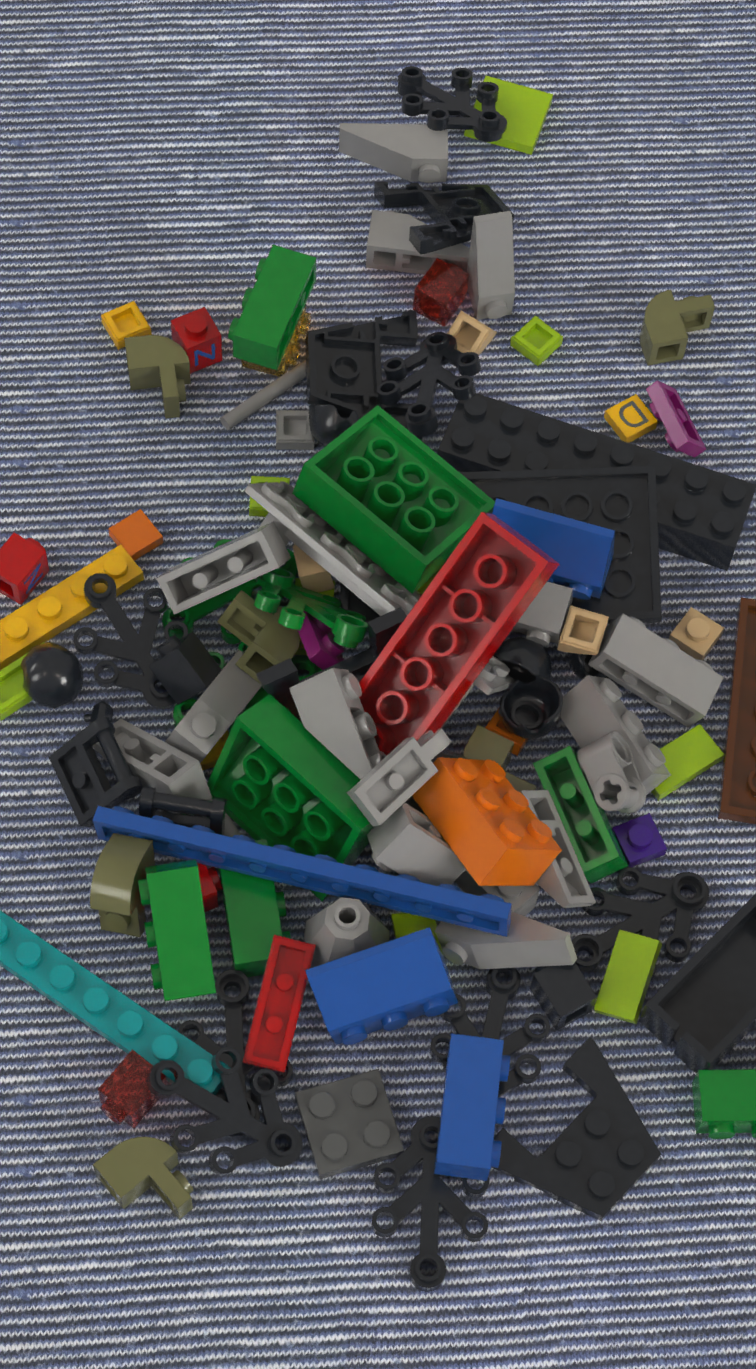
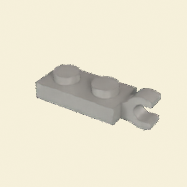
M442 728L438 729L435 733L432 730L427 731L418 741L414 737L405 738L351 788L347 794L372 826H380L439 771L431 760L452 741Z

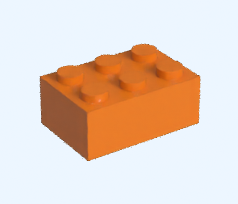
M438 757L433 764L439 771L418 789L412 797L478 886H534L562 851L553 839L551 829L535 816L529 808L527 798L515 790L505 777V770L495 761L489 759Z

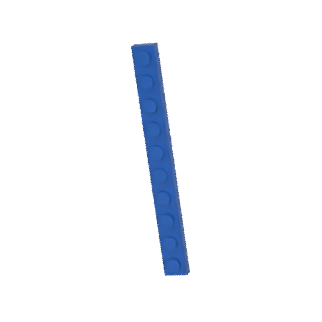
M98 806L92 820L97 837L100 840L109 841L113 833L153 840L154 853L183 860L196 859L197 863L338 897L359 899L363 903L507 937L510 928L512 904L505 902L496 895L482 894L477 896L465 893L460 888L450 884L435 886L423 883L418 878L408 874L393 876L380 873L376 868L365 864L351 866L338 863L334 858L323 854H317L313 857L297 853L294 849L285 845H274L271 847L258 844L253 839L243 835L228 837L216 834L205 826L195 825L190 828L178 825L163 816L148 818L135 815L131 810L120 806H114L111 809Z

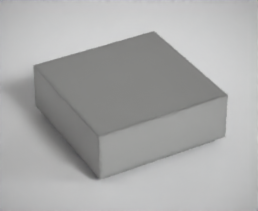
M276 410V450H314V436L311 434L309 426V410Z

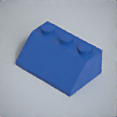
M496 498L492 514L559 563L547 582L573 588V597L589 600L591 596L600 599L613 557L615 530Z
M430 927L305 970L327 1030L336 1045L340 1043L345 1045L359 1043L367 1038V1034L381 1029L386 1031L400 1029L407 1025L410 1019L422 1015L428 1017L437 1016L448 1011L451 1005L458 1003L444 957Z

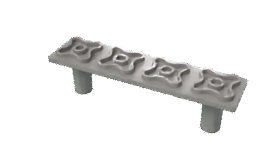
M280 481V483L248 484L244 491L269 512L258 528L274 521L285 546L291 540L380 616L400 607L406 615L409 614L421 597L417 591L413 594L410 593L292 494L294 487L283 481ZM492 656L442 727L474 686H477L487 695L510 688L516 680L508 674L510 672L508 666Z

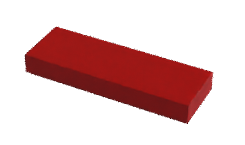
M274 935L242 1063L285 1073L308 980L305 970L311 968L316 945Z

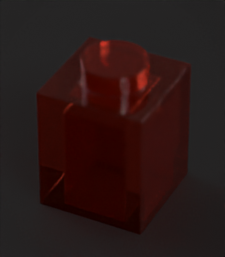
M437 258L414 289L413 310L445 327L467 296L469 274L464 272L459 266L448 264Z
M134 1050L130 1051L98 1088L102 1112L113 1122L120 1125L125 1121L132 1128L137 1126L160 1099V1097L150 1092L146 1083L147 1073L153 1065ZM161 1072V1080L167 1085L166 1076Z

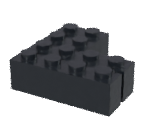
M756 894L645 1004L639 1021L665 1046L668 1047L674 1042L677 1045L674 1054L695 1073L698 1070H712L756 1025Z

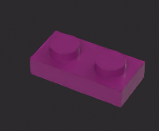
M658 380L647 387L646 391L652 401L649 404L650 409L655 417L663 422L667 430L665 439L669 446L676 452L680 451L694 458L704 452L706 447L677 390Z
M304 610L303 612L306 616L298 633L309 660L322 670L343 661L342 653L344 648L333 641L332 629Z

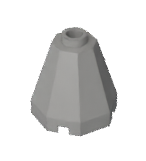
M341 897L306 921L303 942L316 945L311 968L388 942L390 931L367 904L359 899Z

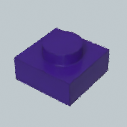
M650 813L612 827L629 867L664 856L667 851V847Z

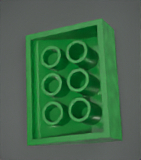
M378 405L303 464L292 494L412 594L441 569L480 513H491L495 504L493 499Z
M271 694L261 699L236 718L207 785L212 796L211 799L214 797L227 799L226 814L254 840L267 839L268 846L271 847L274 845H285L300 854L313 857L317 854H323L334 858L338 863L352 866L369 843L367 834L375 827L370 824L347 794L360 779L305 729L303 723ZM310 890L322 902L329 896V894Z

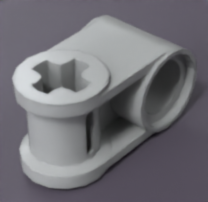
M611 731L578 750L577 759L579 765L587 777L595 801L600 808L607 811L632 814L638 812L643 807L646 801V789L634 764L631 749L619 732Z

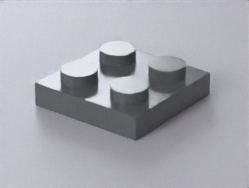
M379 1069L295 1092L296 1103L319 1180L396 1158L404 1152Z

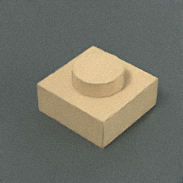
M691 607L672 631L669 639L674 641L680 650L691 657L704 660L722 636L724 627Z

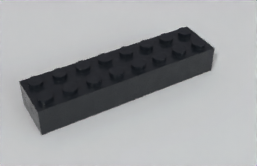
M477 393L470 399L458 401L437 452L440 457L459 472L655 465L659 549L726 571L729 569L756 490V484Z

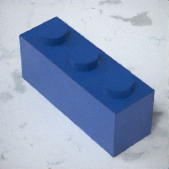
M451 1033L434 1174L487 1181L491 1167H499L502 1141L494 1140L495 1124L503 1125L506 1098L498 1097L499 1082L508 1081L510 1056L502 1055L504 1040Z

